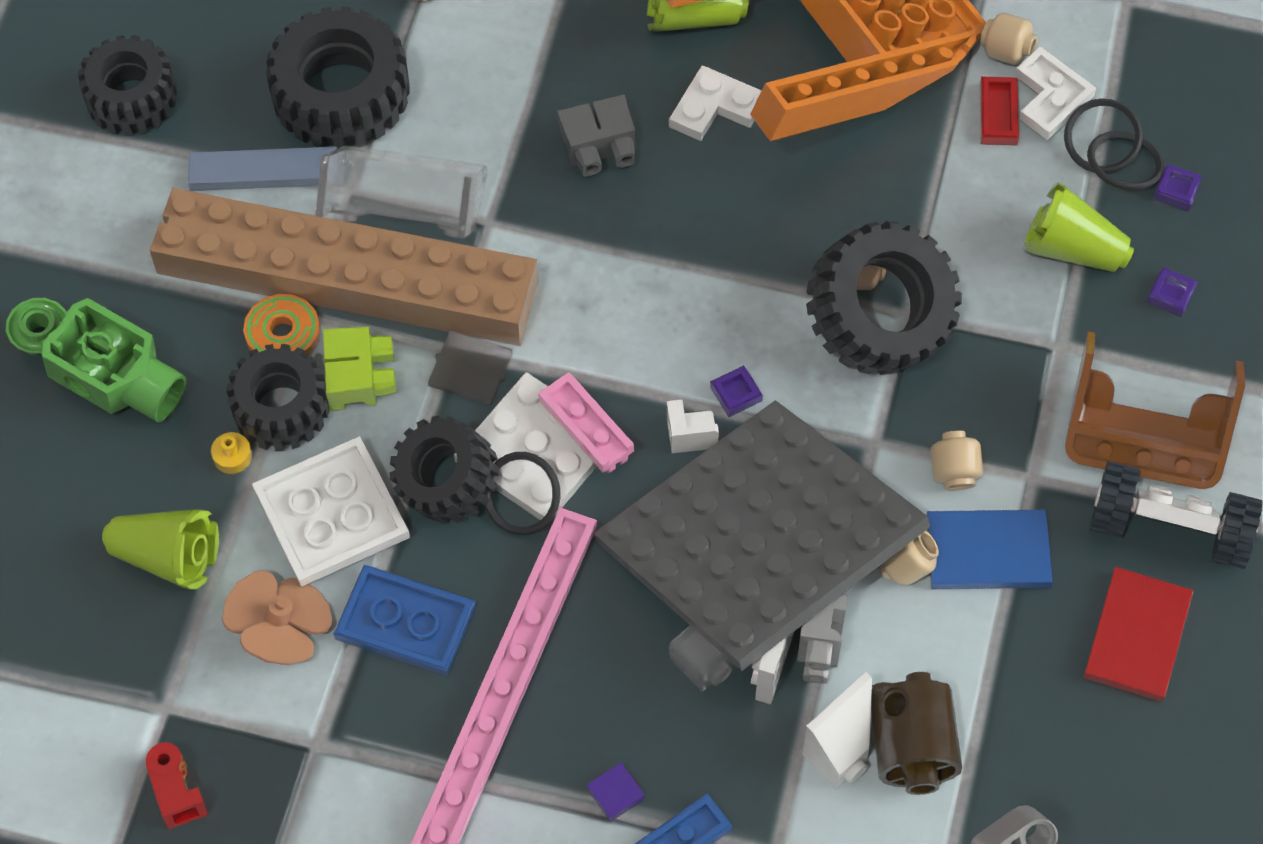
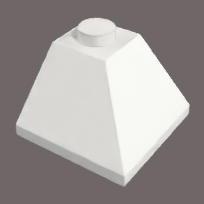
M867 672L806 726L802 755L836 789L846 781L850 784L854 783L868 768L866 762L870 743L872 677Z

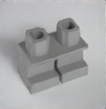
M842 594L802 625L797 661L805 662L803 681L827 684L830 666L837 667L848 595Z

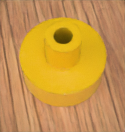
M229 432L222 434L212 444L211 455L215 466L221 472L236 474L245 470L251 463L252 451L250 444L239 433Z

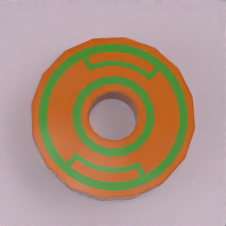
M276 294L265 297L252 306L245 317L243 332L250 351L256 348L259 352L266 350L265 345L273 344L274 349H280L281 344H288L291 351H294L297 347L305 350L307 357L313 352L319 342L320 323L316 310L307 300L294 294ZM280 324H288L292 327L291 332L285 336H276L272 333L273 329Z

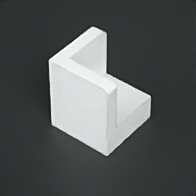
M682 400L667 401V425L672 453L706 450L718 442V425L714 422L712 411L684 414Z

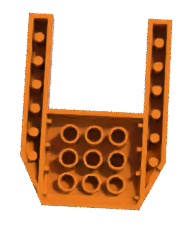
M666 0V1H667V3L669 4V6H670L671 8H674V7H679V6H683V5H687V4H691V3H696V2H700V1H704V0ZM800 0L847 62L765 83L750 115L767 138L773 141L886 110L953 71L981 38L986 21L969 0Z

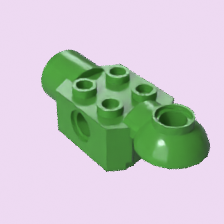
M31 298L21 302L12 309L6 320V333L10 342L20 351L31 355L42 354L46 373L50 379L110 414L130 406L159 423L164 421L173 412L184 393L187 383L186 376L156 359L152 334L89 298L72 304L67 312L56 301L47 298ZM38 327L46 328L44 331L39 333L32 332L35 328Z

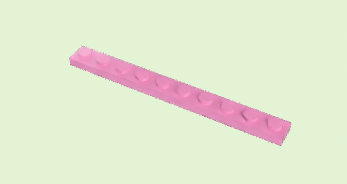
M561 507L559 508L411 844H460L593 538V533L597 529V520Z

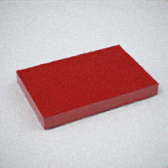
M1115 567L1083 678L1163 703L1194 590Z

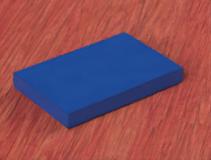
M1046 509L927 511L926 515L930 523V528L927 529V532L933 537L939 550L936 567L930 573L931 590L1051 588L1053 578Z
M364 564L333 635L335 640L447 677L476 609V601Z

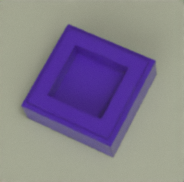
M1167 164L1153 200L1189 212L1202 176Z
M1162 267L1146 303L1182 317L1198 282Z
M744 365L710 381V388L728 417L742 412L763 400L761 391Z
M619 763L587 784V790L610 822L645 800L644 793L622 763Z

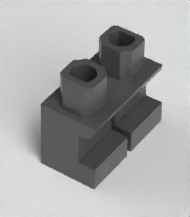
M624 94L592 102L593 113L589 103L557 111L558 132L562 143H565L568 150L571 166L577 165L584 177L598 174L602 170L600 159L613 156L616 167L620 168L631 166L635 163V128Z

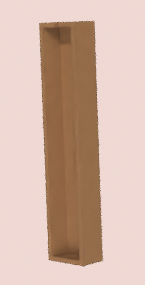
M172 188L162 214L164 223H159L149 250L156 273L160 275L266 296L294 294L307 300L311 305L521 346L539 284L537 259L177 188Z

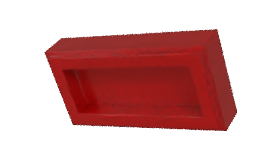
M981 76L980 144L1017 146L1019 140L1018 78Z

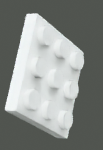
M526 372L475 431L487 439L491 444L490 448L496 452L498 459L512 452H529L544 459L553 468L558 477L561 494L559 508H562L597 466L539 401L538 393L548 386ZM455 453L454 458L457 463V454ZM514 460L503 465L499 469V476L493 478V481L497 483L496 490L541 520L547 514L552 502V486L546 472L540 466L528 460Z
M360 436L252 484L262 509L301 587L410 538L409 531Z

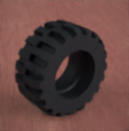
M332 7L321 8V13L313 15L312 12L301 16L300 22H291L284 28L285 35L279 34L272 44L273 50L268 53L266 61L268 68L266 75L276 116L280 117L281 124L287 131H294L295 138L307 143L309 140H312L315 147L330 145L337 147V150H346L347 145L355 144L356 148L366 145V140L370 138L377 140L385 135V128H393L399 121V114L405 112L408 104L407 96L410 94L405 51L402 48L401 40L397 33L392 30L390 31V25L382 19L378 18L375 21L373 14L363 10L360 13H356L351 7H341V10L332 11ZM334 65H354L370 73L358 86L342 92H323L308 85V82L315 74Z
M886 221L881 225L878 222L865 224L827 248L823 252L824 257L816 261L812 269L815 277L808 281L806 290L808 295H813V300L806 303L807 314L809 316L814 315L816 323L811 327L816 336L819 334L823 335L827 341L823 344V347L829 354L835 351L841 355L839 362L847 367L857 363L859 372L871 374L877 371L880 375L892 374L898 370L903 371L937 353L938 348L945 345L952 336L949 329L957 326L960 314L954 311V308L962 304V293L955 291V284L960 282L957 270L951 272L947 262L951 261V258L946 251L940 253L935 248L938 242L930 235L922 238L919 236L920 229L910 224L900 229L901 224L897 221ZM868 265L882 267L892 272L903 283L910 301V315L903 330L893 332L880 328L864 314L857 298L856 288L859 273L864 267Z

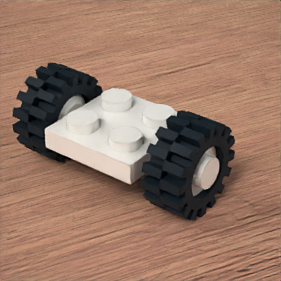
M1107 461L1095 498V508L1090 530L1121 538L1128 521L1129 512L1136 511L1138 515L1216 534L1212 562L1243 570L1246 568L1260 523L1259 518L1263 505L1261 499L1229 492L1223 507V513L1219 517L1217 509L1211 505V500L1194 495H1188L1187 500L1173 497L1171 490L1160 486L1149 485L1147 490L1138 488L1135 498L1134 494L1139 468Z

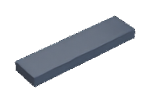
M337 147L192 152L189 153L188 185L190 191L338 185Z

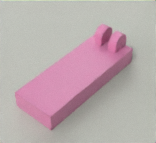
M570 372L538 393L541 404L603 473L605 471L611 473L616 469L617 463L622 465L628 461V455L634 452V443Z

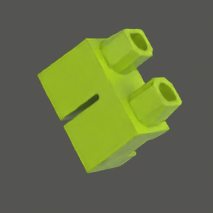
M369 327L323 329L326 395L330 411L346 410L345 404L357 402L376 406V396L396 393L394 368L374 369V362L394 361L392 336H371Z

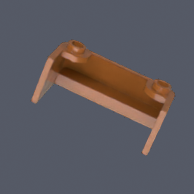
M1088 331L1076 380L1066 435L1065 450L1068 457L1077 464L1105 469L1107 461H1112L1139 468V477L1198 489H1207L1215 486L1223 475L1246 385L1244 362H1235L1227 396L1204 394L1198 397L1192 404L1189 418L1112 403L1114 397V383L1112 379L1102 371L1091 369L1095 349V332Z

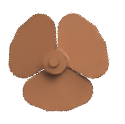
M259 570L238 581L225 600L222 622L228 631L241 634L240 644L248 654L266 663L288 666L306 662L311 659L314 653L312 640L293 626L311 634H322L330 629L332 616L328 602L316 588L309 584L301 587L297 578L283 580L278 587L273 574Z

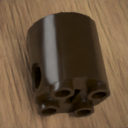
M928 672L910 673L906 676V681L897 683L882 682L872 685L871 715L879 780L890 786L905 787L906 792L911 795H926L936 792L943 782L952 780L961 774L962 761L953 693L950 685L931 680V674Z

